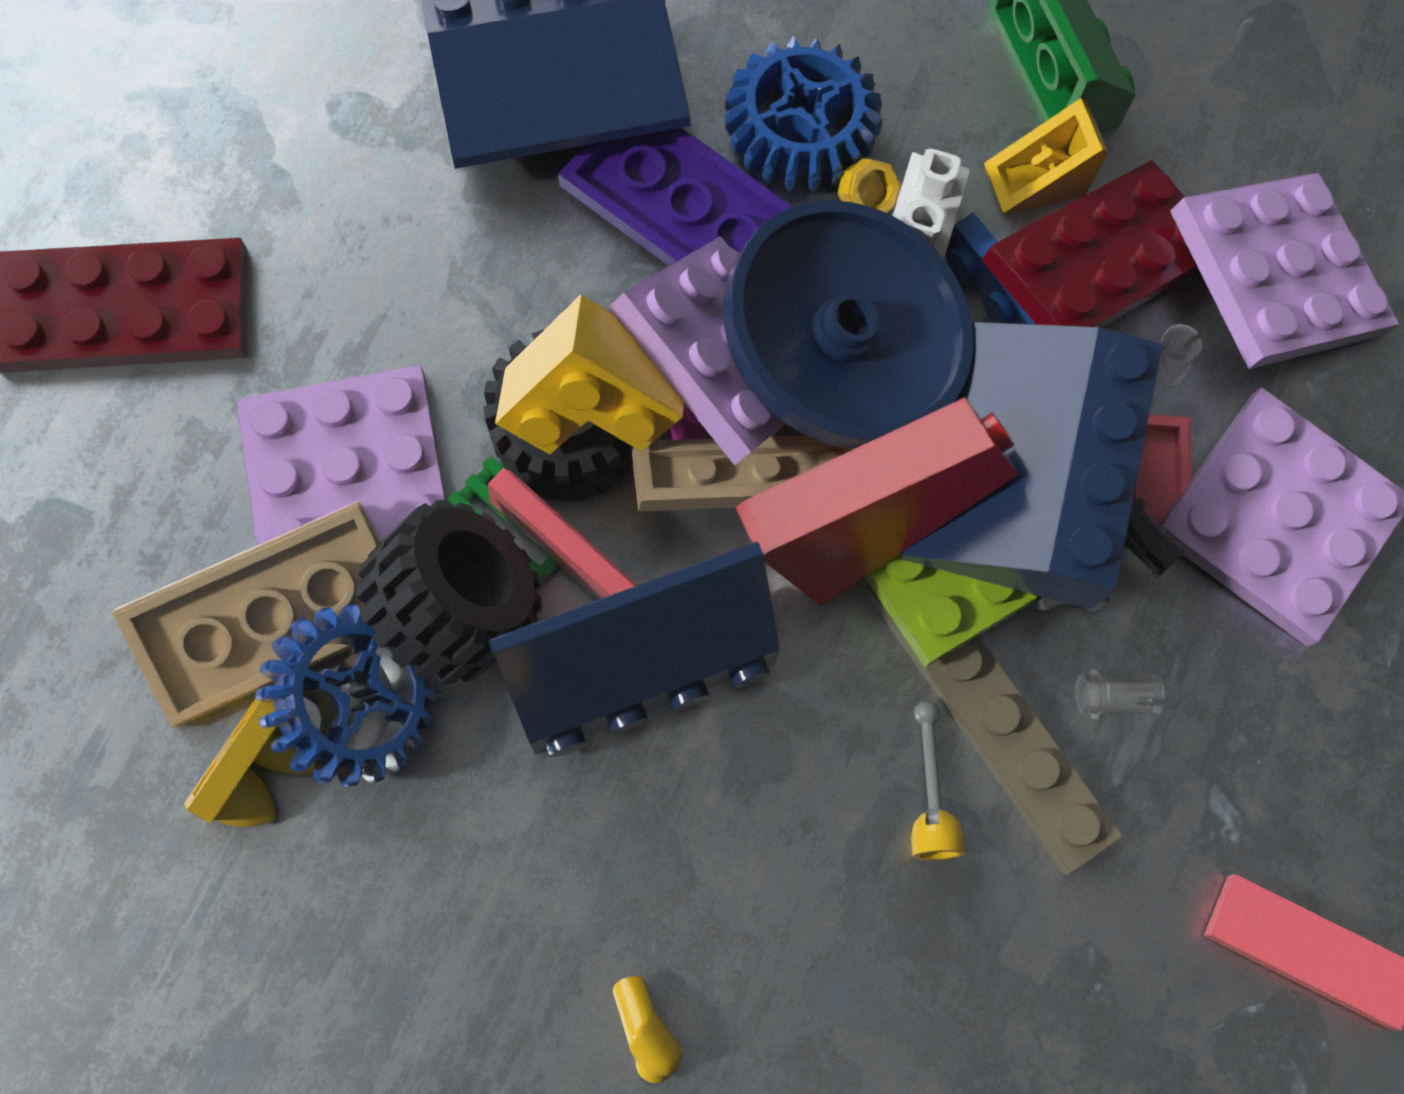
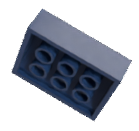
M421 0L455 169L691 126L690 112L665 0Z
M972 322L974 334L972 363L963 389L954 402L966 398L981 418L990 412L996 415L1015 444L1005 453L1019 475L904 550L901 554V559L1092 610L1116 590L1163 344L1099 327Z
M758 541L489 640L494 657L534 754L536 755L547 750L550 758L563 756L582 748L587 744L584 736L609 727L612 734H619L637 728L649 720L647 712L671 704L673 711H680L702 703L710 697L708 689L731 680L734 688H741L756 683L771 674L768 666L776 664L780 652L764 554Z

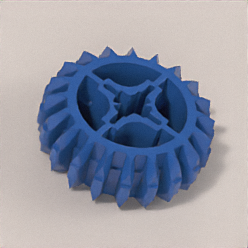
M794 35L790 42H788L787 49L782 50L771 41L768 48L765 49V57L751 52L750 58L746 61V69H737L732 79V88L726 94L725 110L727 114L725 115L724 124L727 135L731 136V148L734 155H744V166L747 169V173L763 168L762 178L766 186L777 177L785 179V187L788 193L796 186L797 181H806L807 187L813 194L818 189L821 178H824L835 188L841 180L843 170L852 164H856L862 158L868 159L872 155L876 143L875 139L880 135L882 119H880L882 100L881 94L874 92L875 81L873 73H861L862 65L860 64L859 56L844 61L840 44L829 52L822 50L818 36L810 44V47H800ZM777 93L779 100L770 105L769 111L759 115L757 110L768 97ZM846 115L848 125L831 138L828 133V127L835 124L836 118Z
M349 604L343 607L339 616H337L332 608L325 607L315 612L314 623L305 617L294 622L291 625L293 638L281 636L272 644L275 654L281 660H267L261 664L259 670L266 678L275 682V685L266 686L256 691V700L262 703H274L275 712L261 717L259 725L263 729L279 725L283 733L282 736L275 739L271 744V750L275 753H280L294 747L297 751L290 765L293 771H305L315 762L313 774L316 783H329L337 774L338 780L344 788L357 786L362 776L370 784L380 782L385 779L386 767L393 772L407 767L409 763L405 751L411 753L418 752L426 745L424 738L417 729L434 727L438 721L432 713L423 709L424 704L437 701L442 693L433 688H425L424 679L415 675L413 667L406 665L402 668L392 660L394 654L386 646L383 648L378 646L372 638L376 632L372 625L364 624L358 605ZM330 644L353 646L350 656L341 660L337 671L326 668L320 672H315L307 669L312 658L323 646ZM379 664L390 681L392 691L387 689L380 680L378 673ZM348 683L351 684L349 695L358 699V703H361L350 708V696L341 692L340 686ZM304 698L313 702L319 709L321 715L319 731L309 718ZM384 718L389 720L381 736L366 749L346 748L350 735L359 731L363 719L373 721Z

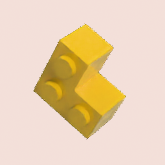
M581 294L505 368L495 424L550 455L587 421H590L642 452L683 417L684 402L616 316Z

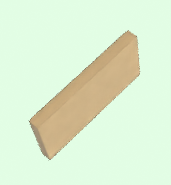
M360 500L121 605L111 612L172 729L247 696L260 688L275 683L259 671L261 664L270 659L281 660L275 654L272 644L281 636L293 638L291 625L297 620L305 617L314 623L315 612L325 607L332 608L337 616H339L341 609L349 604L358 605L360 610L365 606V603L358 600L356 596V585L362 580L358 572L361 564L380 544V541ZM345 644L325 645L315 654L308 667L353 646Z

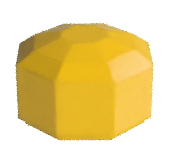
M862 158L856 164H852L843 170L838 195L841 201L867 205L887 213L896 206L901 183L891 164Z

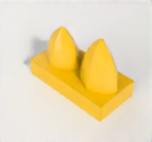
M256 698L254 699L185 801L184 806L188 811L210 824L213 820L235 827H253L273 822L276 817L274 802L263 780L249 768L251 763L253 762L269 770L287 774H309L314 772L315 762L305 771L295 772L290 768L291 760L297 751L294 747L280 753H275L271 750V744L275 739L282 736L283 733L279 725L263 729L259 725V719L275 712L274 703H262L257 701Z

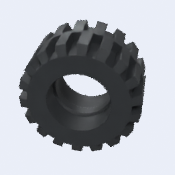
M542 329V330L533 332V333H532L533 341H534L545 329ZM519 339L508 347L511 356L510 361L498 358L492 367L495 381H486L484 389L487 403L486 406H483L484 416L497 458L500 457L503 467L507 470L510 469L516 476L519 475L520 479L534 492L539 486L544 487L546 498L560 500L561 490H572L573 500L587 498L585 488L593 485L596 486L599 494L611 488L610 476L612 474H616L622 479L631 470L630 457H632L633 446L594 424L583 433L569 437L549 455L495 424L505 368L528 347Z
M436 500L431 506L427 503L418 506L368 555V558L361 564L358 572L362 580L356 585V596L358 600L365 603V606L360 610V614L364 624L373 626L376 633L372 638L380 648L386 646L394 654L392 660L402 668L410 665L414 668L416 676L428 681L436 675L441 684H454L459 679L465 683L475 679L497 662L489 643L490 639L538 622L539 619L536 613L542 608V597L535 591L540 586L538 575L528 565L531 559L526 550L520 549L514 542L516 537L507 528L503 530L495 524V518L484 511L481 514L476 513L472 505L459 502L454 507L448 500Z

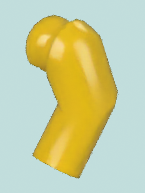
M641 976L624 978L614 985L613 994L631 1053L636 1058V1069L639 1075L649 1083L658 1084L665 1082L670 1075H674L679 1070L682 1059L680 1043L656 1013L645 979Z

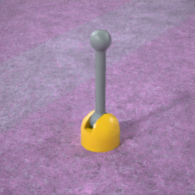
M924 700L916 705L914 716L917 722L922 725L929 809L927 812L922 813L913 824L911 834L912 857L918 860L959 858L966 855L963 828L961 822L954 814L942 810L935 735V723L939 720L940 709L933 701Z

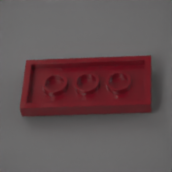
M1153 160L991 245L982 258L984 264L1036 325L1103 328L1199 270L1170 212L1185 196Z
M241 237L0 251V373L246 358L247 248Z

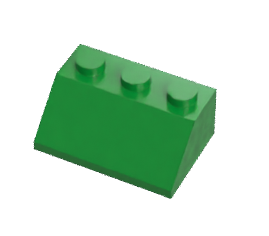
M990 0L988 8L1045 122L1082 98L1087 100L1100 133L1121 125L1136 96L1133 77L1130 71L1125 66H1121L1110 45V36L1105 23L1101 19L1096 18L1087 0Z

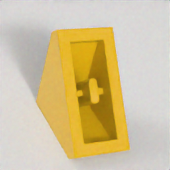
M1080 98L986 161L984 165L1003 213L1012 215L1086 195L1108 154V150L1087 100Z

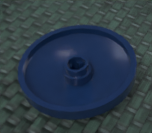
M823 200L803 203L786 209L766 221L746 243L730 270L723 297V322L732 358L741 376L757 398L774 415L797 431L831 445L858 448L954 403L962 391L970 371L973 356L974 334L968 303L955 274L943 257L923 236L899 219L881 210L854 202Z

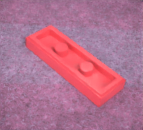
M503 468L488 483L489 502L597 600L637 586L510 469L506 470Z
M1237 874L1227 876L1204 937L1391 1031H1402L1404 1025V957Z

